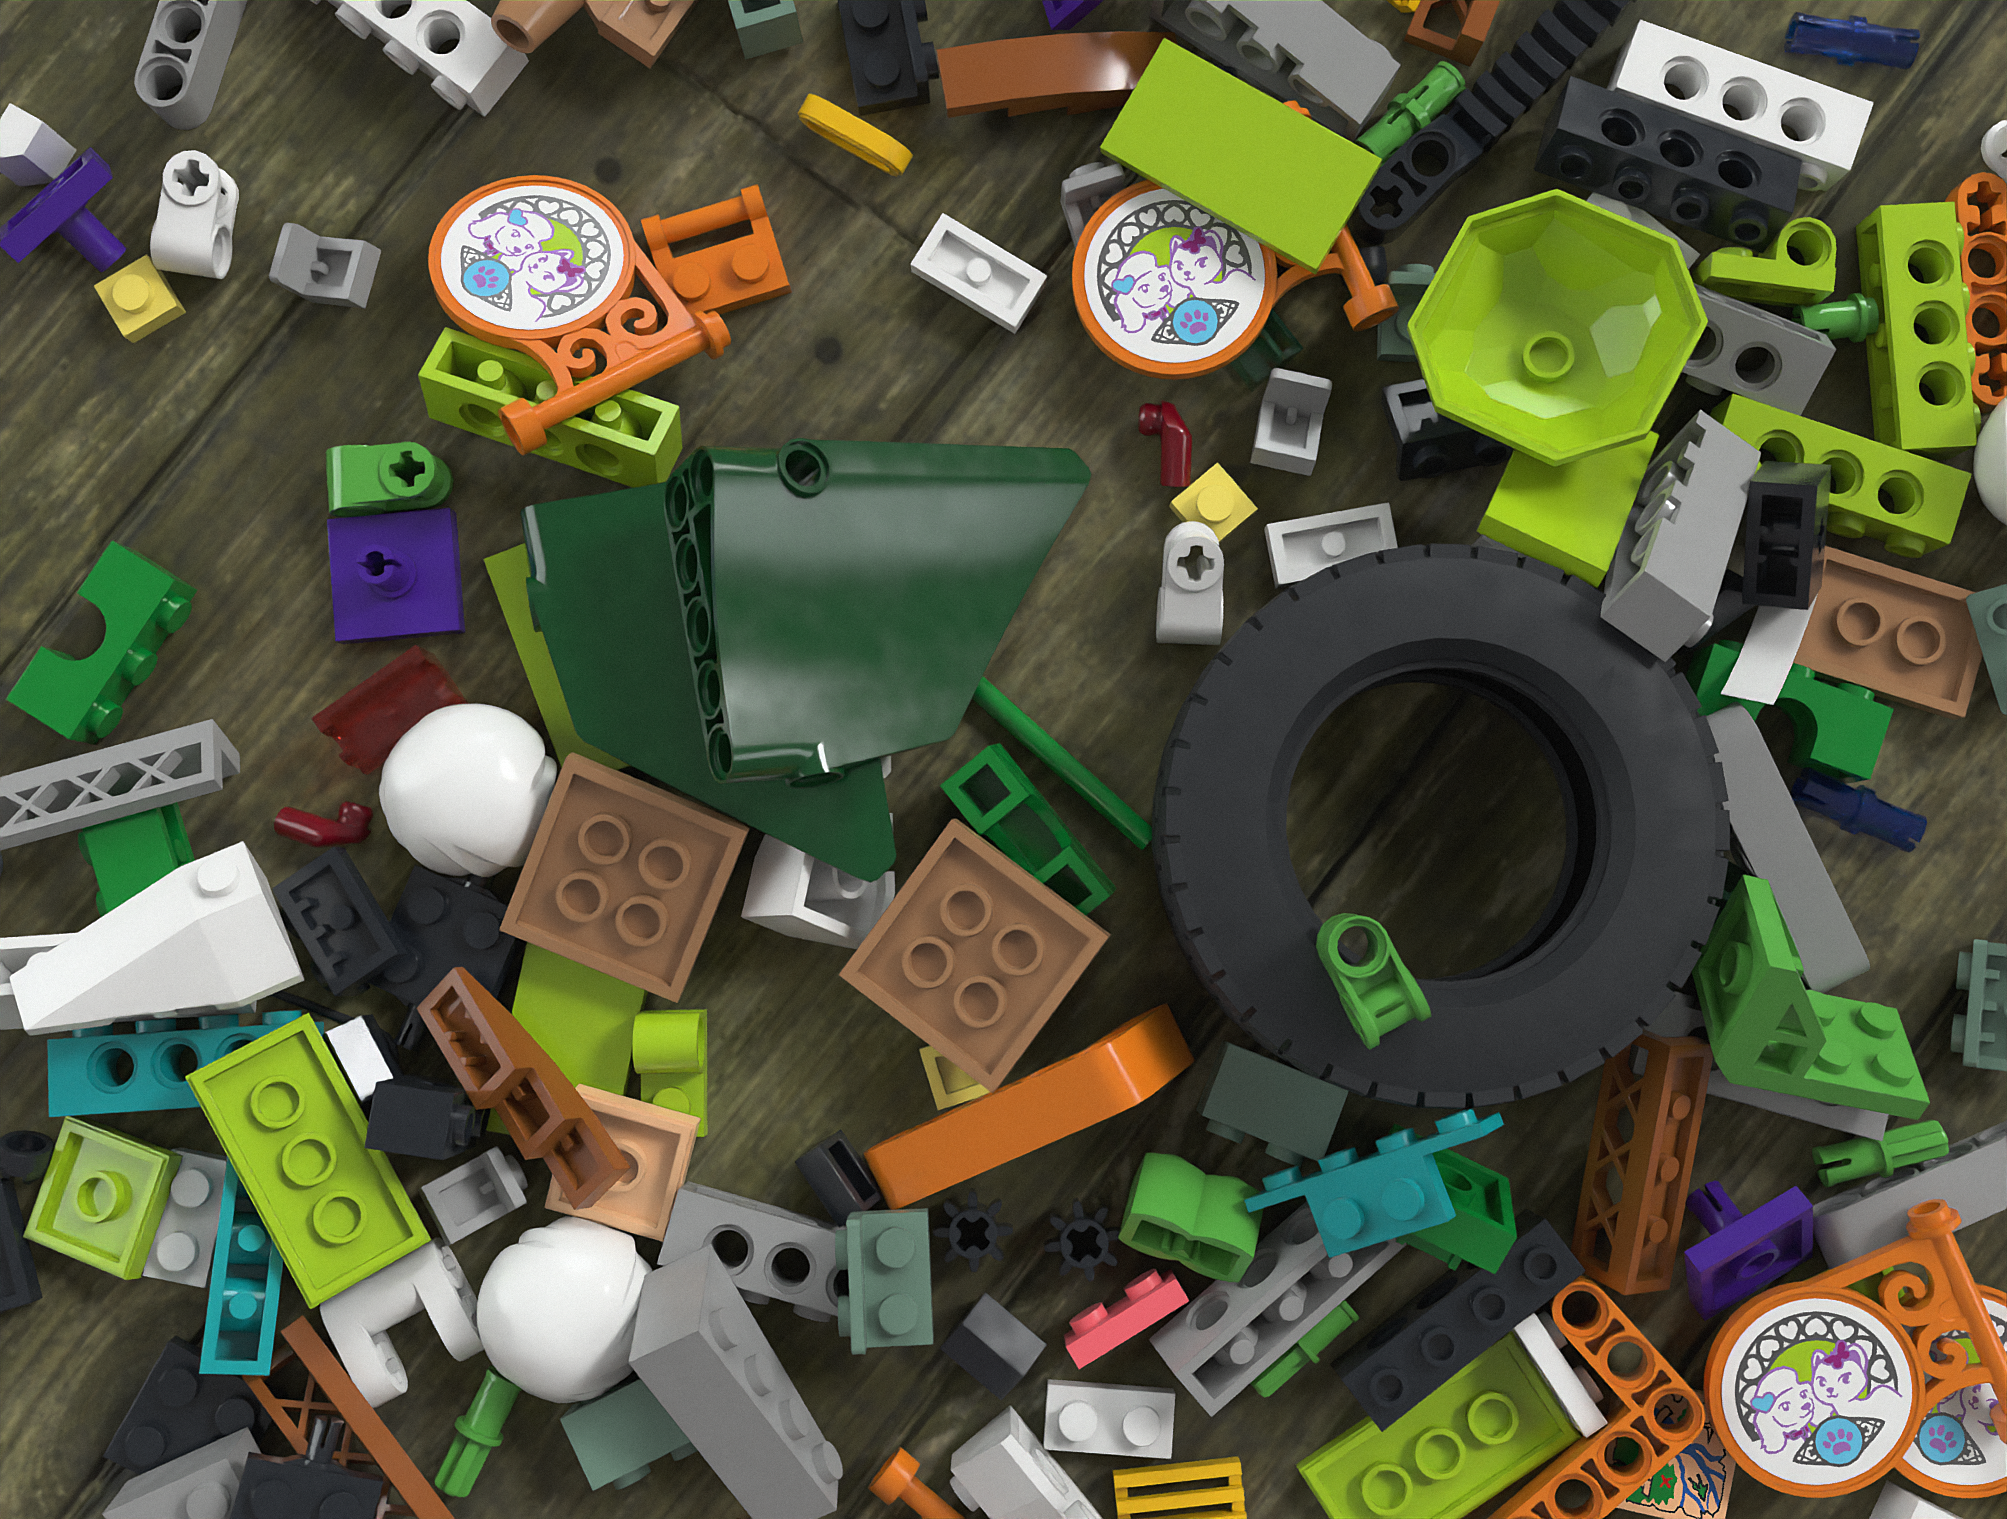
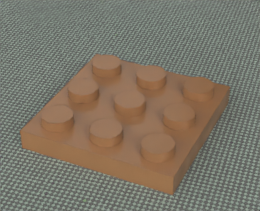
M571 752L565 758L499 930L678 1003L751 826Z
M952 819L842 969L839 976L987 1090L994 1093L1107 942L1111 934L958 819Z

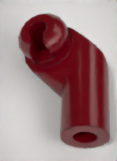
M1161 400L1160 404H1142L1139 407L1138 430L1144 436L1159 435L1161 442L1160 485L1170 487L1190 486L1192 434L1174 404Z
M345 801L340 805L337 820L324 818L287 806L278 812L274 822V830L281 837L314 848L359 844L371 833L368 826L374 814L370 807Z

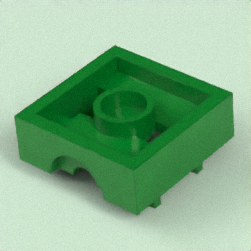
M1394 1123L1388 1135L1405 1130L1406 1128ZM1416 1134L1417 1139L1422 1137ZM1447 1148L1432 1153L1456 1216L1448 1222L1396 1237V1242L1401 1245L1407 1243L1446 1262L1448 1268L1456 1270L1461 1260L1464 1259L1496 1274L1517 1239L1509 1178Z

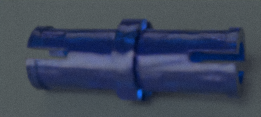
M1795 12L1790 19L1785 34V39L1793 40L1786 41L1784 49L1787 53L1795 52L1836 58L1837 64L1852 67L1855 62H1867L1907 70L1913 64L1920 44L1916 42L1911 43L1910 41H1917L1920 38V32L1912 28H1894L1867 23L1866 17L1850 15L1848 20Z
M1806 767L1800 772L1801 777L1805 778L1806 781L1797 777L1793 784L1790 796L1796 806L1800 805L1841 824L1840 829L1850 834L1856 835L1859 832H1863L1896 846L1904 852L1910 853L1916 848L1914 842L1909 841V838L1920 843L1927 826L1925 816L1915 814L1878 798L1875 795L1876 791L1865 785H1859L1854 788L1821 774L1811 767Z

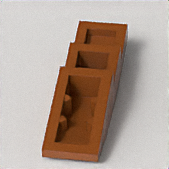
M1115 31L1068 33L1004 39L937 49V62L947 116L952 118L1007 108L1008 117L1061 107H1066L1067 115L1124 106L1163 39L1166 38L1177 44L1175 32Z
M454 967L417 1007L418 1012L476 1110L495 1108L525 1160L543 1158L574 1210L592 1207L631 1168L595 1113L550 1056L514 1016L463 967Z

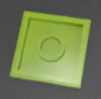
M82 1115L66 1116L23 1237L125 1280L141 1278L171 1192V1184L177 1175L183 1155Z

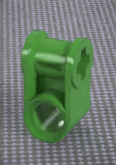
M416 442L373 446L343 445L330 448L325 452L329 513L336 517L346 518L432 509L444 503L453 489L454 479L448 465ZM420 466L425 468V474H419ZM409 478H414V486L409 484Z
M1342 913L1332 916L1323 923L1317 934L1316 948L1319 957L1340 994V1001L1349 1021L1369 1050L1380 1044V1036L1414 1018L1423 1022L1432 1017L1421 989L1409 970L1402 963L1386 930L1379 922L1367 916ZM1358 926L1366 934L1368 941L1367 951L1358 962L1346 964L1338 953V939L1346 929Z

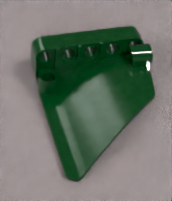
M805 438L791 439L781 448L700 446L696 448L670 475L665 486L663 503L706 755L714 780L719 784L785 779L788 788H813L842 779L845 776L844 770L855 765L943 743L952 737L1021 600L1089 485L1092 475L1091 471L1077 453L1069 448L815 440Z
M667 482L544 502L521 509L520 516L530 577H526V586L535 632H543L576 734L585 743L859 880L869 883L877 881L894 864L897 855L880 758L844 770L845 776L842 779L813 788H788L785 779L719 784L714 780L706 755L664 514V490Z

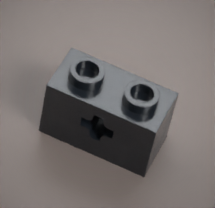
M1765 461L1750 480L1741 604L1808 610L1822 587L1832 465Z
M411 1073L378 1081L375 1084L364 1148L444 1160L474 1148L476 1139L484 1138L487 1132L491 1108L476 1110L459 1080Z

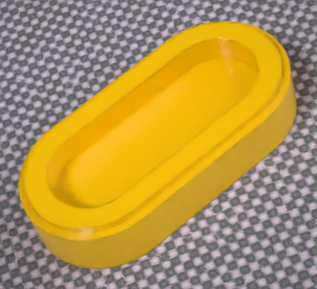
M808 94L798 111L799 120L812 131L887 174L896 177L898 175L902 176L913 157V154L905 146L891 136L817 95Z

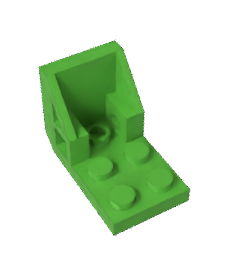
M1742 875L1712 928L1706 945L1702 946L1700 950L1702 954L1692 969L1714 1060L1728 1082L1918 1120L1930 1104L1897 1009L1878 1003H1866L1826 995L1814 990H1805L1800 978L1804 972L1801 958L1767 879Z

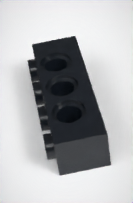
M1570 76L1546 118L1534 171L1764 253L1794 212L1802 160Z
M1528 1209L1514 1218L1517 1239L1496 1274L1462 1259L1456 1270L1449 1269L1330 1363L1381 1432L1386 1430L1586 1271L1545 1218Z

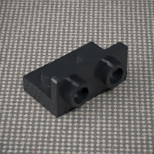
M837 0L859 115H869L930 103L929 81L939 79V71L933 41L921 43L918 23L928 21L925 0Z
M1424 379L1382 388L1381 404L1397 447L1395 470L1400 481L1416 478H1435L1446 472L1476 466H1495L1510 460L1515 448L1435 412Z
M332 847L272 888L282 905L279 908V913L284 926L293 936L303 941L313 958L310 961V969L315 979L324 989L333 992L334 996H360L370 989L367 983L368 980L408 954L345 848Z

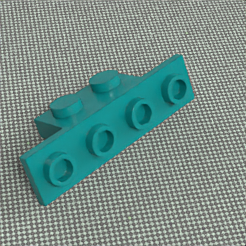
M1468 1108L1435 1120L1434 1122L1438 1129L1436 1133L1417 1139L1412 1127L1376 1140L1378 1152L1359 1158L1355 1147H1351L1318 1159L1320 1171L1302 1176L1299 1167L1294 1166L1262 1178L1265 1190L1244 1201L1248 1212H1252L1305 1195L1329 1258L1442 1224L1454 1218L1456 1214L1432 1153L1483 1137L1504 1125L1499 1112L1477 1119L1473 1108Z

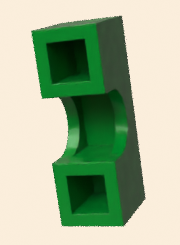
M112 540L77 592V594L96 605L105 618L106 635L102 645L93 655L82 660H77L69 654L41 646L6 700L67 739L96 745L100 738L106 737L118 725L123 714L121 705L133 687L143 683L153 672L158 660L156 653L168 634L176 632L188 619L192 610V603L190 601L198 589L139 552Z
M1720 640L1718 644L1714 643L1694 652L1685 678L1702 706L1697 709L1699 717L1708 716L1733 702H1738L1748 711L1755 722L1762 707L1770 705L1721 694L1744 644L1730 640ZM1792 663L1774 705H1771L1783 711L1793 725L1794 743L1787 763L1844 784L1870 780L1894 708L1874 702L1875 694L1866 688L1848 683H1837L1836 687L1814 680L1816 673L1812 669Z
M1000 743L987 746L940 785L979 835L985 834L1008 858L1084 915L1090 913L1117 889Z

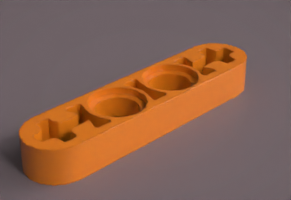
M1981 172L1971 175L1951 190L1945 202H1955L1956 222L1961 224L1964 231V247L1960 256L1962 282L1967 285L1970 293V305L1965 320L1967 341L1972 344L1976 357L1975 369L1971 376L1973 403L1977 404L1980 413L1992 412L1998 403L2007 396V184L1995 174ZM1974 193H1976L1978 202L1988 203L1989 209L1981 215L1978 206L1968 205L1967 199ZM1978 227L1979 234L1968 236V233ZM1972 249H1983L1994 258L1996 268L1991 278L1979 277L1970 269L1968 255ZM1976 308L1989 309L1997 316L2000 327L1996 337H1983L1973 328L1972 314ZM1995 349L2000 351V354L1989 359V353L1987 352ZM1976 353H1978V354L1987 353V354H1983V355H1981V356H1976ZM1988 372L1990 379L2000 381L2001 389L1992 393L1990 386L1979 384L1978 378Z

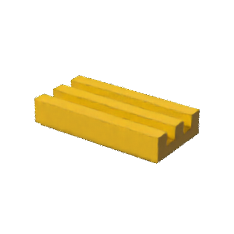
M1238 1456L1112 1470L1118 1519H1131L1130 1514L1222 1503H1230L1231 1509L1141 1519H1247L1244 1506V1488L1241 1479V1462ZM1228 1477V1486L1128 1497V1487Z

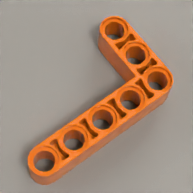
M1166 1003L1121 1024L1078 1053L1002 1086L994 1093L989 1092L896 1134L869 1148L863 1154L889 1209L897 1210L1137 1105L1190 1066L1195 1059Z
M1580 1275L1548 1300L1549 1312L1559 1330L1623 1402L1604 1417L1608 1424L1587 1438L1583 1435L1487 1519H1603L1693 1442L1703 1430L1706 1419L1705 1411L1696 1393L1606 1292L1589 1277ZM1574 1291H1586L1596 1298L1597 1307L1595 1314L1584 1323H1574L1562 1316L1561 1308L1563 1301L1567 1295ZM1620 1342H1631L1641 1348V1362L1630 1373L1621 1374L1614 1372L1608 1367V1354L1613 1346ZM1666 1394H1678L1687 1400L1686 1415L1675 1424L1660 1423L1654 1418L1655 1404ZM1625 1436L1638 1442V1455L1632 1463L1626 1466H1616L1605 1460V1448L1616 1437ZM1577 1479L1590 1486L1589 1498L1583 1505L1577 1508H1568L1555 1500L1556 1489L1566 1480Z

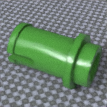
M1853 293L1848 296L1846 301L1809 306L1797 305L1794 307L1792 314L1794 317L1800 316L1801 318L1791 319L1792 322L1827 335L1830 340L1849 337L1855 343L1862 342L1867 335L1876 333L1879 325V311L1874 298H1864L1860 293Z

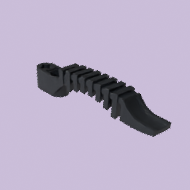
M1557 0L1552 12L1547 8L1536 20L1531 34L1526 30L1515 42L1510 55L1505 51L1495 62L1491 73L1486 70L1475 81L1471 92L1466 88L1456 98L1451 111L1447 115L1443 113L1411 136L1377 171L1353 212L1354 229L1360 238L1375 245L1388 244L1399 238L1463 172L1467 174L1477 164L1484 150L1488 153L1498 143L1505 130L1509 132L1519 122L1525 110L1529 112L1540 101L1546 89L1550 91L1560 81L1567 68L1571 70L1581 60L1587 47L1590 49L1594 47L1603 37L1609 25L1613 27L1624 16L1632 1L1636 3L1638 0ZM1421 154L1432 155L1440 162L1443 172L1437 176H1423L1415 170L1411 159ZM1389 202L1395 207L1392 215L1385 213L1379 219L1371 213L1374 204L1381 207Z

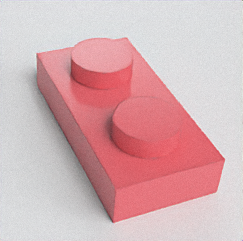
M1151 1269L1139 1275L1123 1288L1127 1295L1126 1297L1106 1309L1101 1302L1096 1303L1081 1311L1070 1320L1069 1324L1072 1330L1064 1334L1065 1346L1079 1369L1189 1302L1184 1289L1171 1269L1161 1275L1158 1274L1156 1269Z

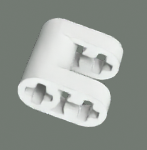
M441 1238L432 1239L320 1304L324 1325L353 1383L373 1408L379 1407L405 1393L408 1388L405 1369L386 1329L425 1308L444 1345L456 1360L464 1361L484 1350L477 1326L478 1300L449 1246H446Z

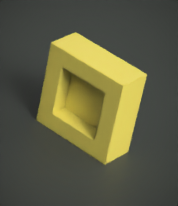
M147 254L94 285L122 335L132 343L141 340L186 313L161 270L156 269L152 258Z
M1218 462L1173 499L1169 505L1182 522L1196 521L1204 523L1211 528L1217 536L1219 543L1253 516L1258 509Z
M928 1045L919 1049L938 1110L976 1099L990 1092L932 1046Z

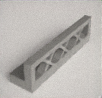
M210 719L0 777V851L223 790L222 778L240 773L239 752L215 721Z

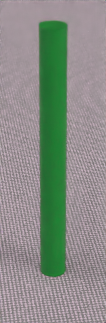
M982 676L971 699L1142 851L1152 840V826Z

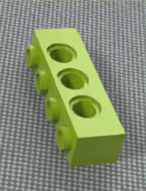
M1955 202L1880 205L1856 225L1862 295L1864 298H1874L1879 311V325L1876 333L1866 336L1875 441L1930 460L1951 459L1977 446V436L1981 428V413L1977 404L1973 403L1971 384L1976 357L1972 344L1967 341L1965 320L1970 305V293L1967 285L1962 282L1960 256L1964 247V231L1961 224L1956 222ZM1908 263L1916 266L1921 271L1924 283L1916 281L1911 276ZM1914 323L1925 328L1929 336V344L1922 342L1916 336L1913 327ZM1920 382L1926 384L1932 390L1935 398L1934 405L1926 402L1919 391Z
M447 327L444 328L418 374L429 418L513 447L514 445L510 441L499 418L498 409L520 398H524L533 407L554 397L558 391L552 377L544 367L527 354L490 344L474 336ZM571 376L573 385L576 386L592 378V376L584 378ZM627 389L544 430L547 444L530 453L633 488L666 482L683 448L680 409L678 405Z
M1731 394L1712 408L1710 417L1758 451L1761 448L1771 452L1777 462L1832 465L1831 475L1836 482L1835 494L1829 492L1826 529L1829 532L1848 538H1861L1865 535L1885 542L1884 549L1888 552L1908 558H1920L1924 554L1950 544L1972 475L1971 473L1736 394ZM1760 461L1758 462L1756 472L1762 466ZM1879 488L1884 489L1892 496L1894 501L1893 514L1887 512L1880 505L1878 500Z

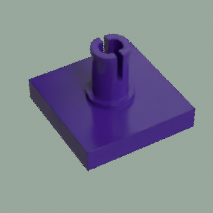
M89 147L0 227V247L19 263L50 234L58 232L100 273L109 268L126 251V247L85 207L88 200L113 178L109 165Z
M443 508L327 519L336 642L354 644L465 633L457 515L454 510Z
M1711 1181L1705 1184V1190L1709 1193L1706 1196L1700 1188L1688 1196L1685 1205L1695 1214L1711 1235L1684 1251L1689 1301L1704 1321L1813 1257V1205L1797 1186L1743 1216L1725 1193L1719 1181Z

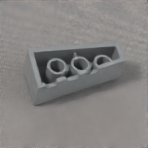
M712 1245L703 1247L644 1275L628 1363L751 1518L818 1519L836 1511L838 1480L841 1479L843 1474L838 1452L829 1441L825 1440Z

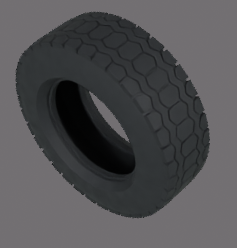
M1420 544L1367 553L1322 569L1277 595L1247 619L1203 670L1181 706L1162 753L1153 797L1152 849L1161 900L1181 951L1199 982L1222 1011L1263 1048L1302 1072L1366 1098L1414 1108L1466 1109L1521 1100L1560 1087L1563 1083H1569L1604 1064L1607 1058H1613L1643 1033L1642 1029L1644 1026H1651L1675 998V988L1680 989L1683 987L1702 953L1699 952V946L1706 945L1720 908L1715 906V899H1722L1729 861V859L1724 858L1723 851L1730 850V810H1724L1722 803L1729 801L1722 761L1715 762L1714 754L1719 753L1706 715L1699 717L1697 709L1702 707L1684 674L1682 672L1675 673L1673 669L1676 665L1675 661L1670 657L1664 662L1601 618L1602 602L1606 594L1574 575L1567 577L1563 574L1564 570L1528 556L1520 558L1518 553L1483 546L1473 548L1471 545L1427 544L1426 546ZM1401 683H1434L1458 688L1479 696L1506 712L1526 730L1547 759L1562 795L1566 818V849L1562 871L1553 896L1541 917L1520 941L1504 954L1481 967L1454 976L1415 979L1428 1003L1432 1017L1423 1022L1414 1018L1380 1036V1044L1369 1050L1349 1021L1341 1004L1340 994L1319 957L1316 948L1317 934L1323 923L1314 913L1303 894L1291 863L1286 834L1287 802L1291 781L1301 754L1316 729L1336 707L1351 697L1381 686ZM1338 940V953L1346 964L1358 962L1362 958Z

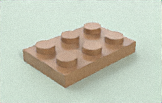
M1825 546L1822 587L1818 592L1793 663L1812 669L1816 673L1815 677L1827 681L1857 685L1872 691L1875 696L1952 720L1965 718L1983 656L1966 603L1967 596L1975 592Z

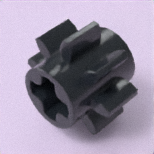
M970 1188L968 1203L960 1207L953 1201L946 1199L943 1207L946 1213L952 1217L950 1224L934 1226L933 1230L934 1236L940 1238L949 1237L951 1245L945 1253L944 1260L948 1263L954 1260L958 1254L969 1258V1267L972 1272H977L979 1258L988 1253L994 1259L1001 1261L1004 1258V1253L996 1243L997 1236H1007L1013 1233V1224L1007 1222L997 1223L995 1215L1000 1211L1002 1200L1000 1198L994 1199L988 1206L977 1202L978 1194L975 1188ZM965 1217L973 1223L980 1217L986 1219L984 1234L987 1239L983 1242L976 1237H972L967 1242L961 1240L963 1225L960 1220Z
M1073 1198V1213L1065 1219L1058 1214H1050V1222L1059 1230V1237L1046 1240L1044 1248L1047 1252L1061 1250L1064 1257L1060 1261L1059 1273L1062 1276L1075 1266L1084 1268L1085 1276L1090 1282L1094 1280L1095 1273L1093 1267L1102 1260L1108 1265H1117V1258L1108 1249V1241L1119 1239L1120 1227L1104 1228L1102 1222L1108 1212L1105 1204L1099 1205L1092 1214L1083 1211L1079 1199ZM1089 1225L1095 1227L1093 1235L1098 1246L1094 1250L1083 1246L1078 1253L1072 1251L1073 1243L1069 1232L1073 1228L1079 1232H1084Z

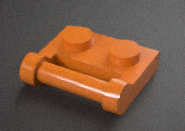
M758 184L740 189L741 196L661 220L659 214L641 219L656 270L690 315L699 310L705 314L715 311L720 315L792 293ZM750 219L754 234L673 258L669 244Z

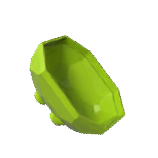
M1554 189L1468 216L1409 320L1407 331L1435 412L1555 467L1646 439L1701 338L1708 319L1676 239L1564 191Z

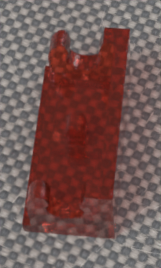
M414 645L311 719L321 733L327 737L331 736L343 750L339 757L347 765L359 768L363 774L368 775L385 763L401 737L423 717L443 707L468 704V701L435 654Z

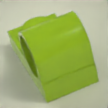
M1811 217L1797 218L1785 225L1764 253H1758V257H1753L1754 253L1751 250L1740 247L1721 248L1716 252H1712L1693 270L1692 281L1695 284L1739 301L1792 308L1797 305H1816L1834 292L1836 239L1831 229L1821 220ZM1788 245L1795 247L1801 252L1804 257L1805 266L1797 264L1790 259L1787 253Z
M707 1009L643 1010L641 1013H637L633 1026L632 1049L635 1072L641 1074V1101L701 1118L696 1137H705L708 1135Z

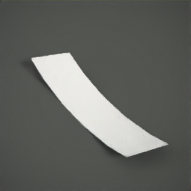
M1817 595L1808 610L1769 606L1758 607L1739 658L1721 692L1722 695L1774 705L1802 641Z

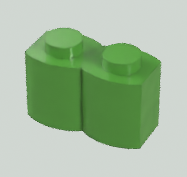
M1146 1153L1133 1178L1118 1238L1133 1249L1147 1255L1168 1260H1179L1188 1268L1204 1276L1221 1281L1240 1282L1254 1258L1263 1208L1248 1212L1244 1200L1260 1191L1237 1177L1206 1175L1200 1169L1177 1155Z

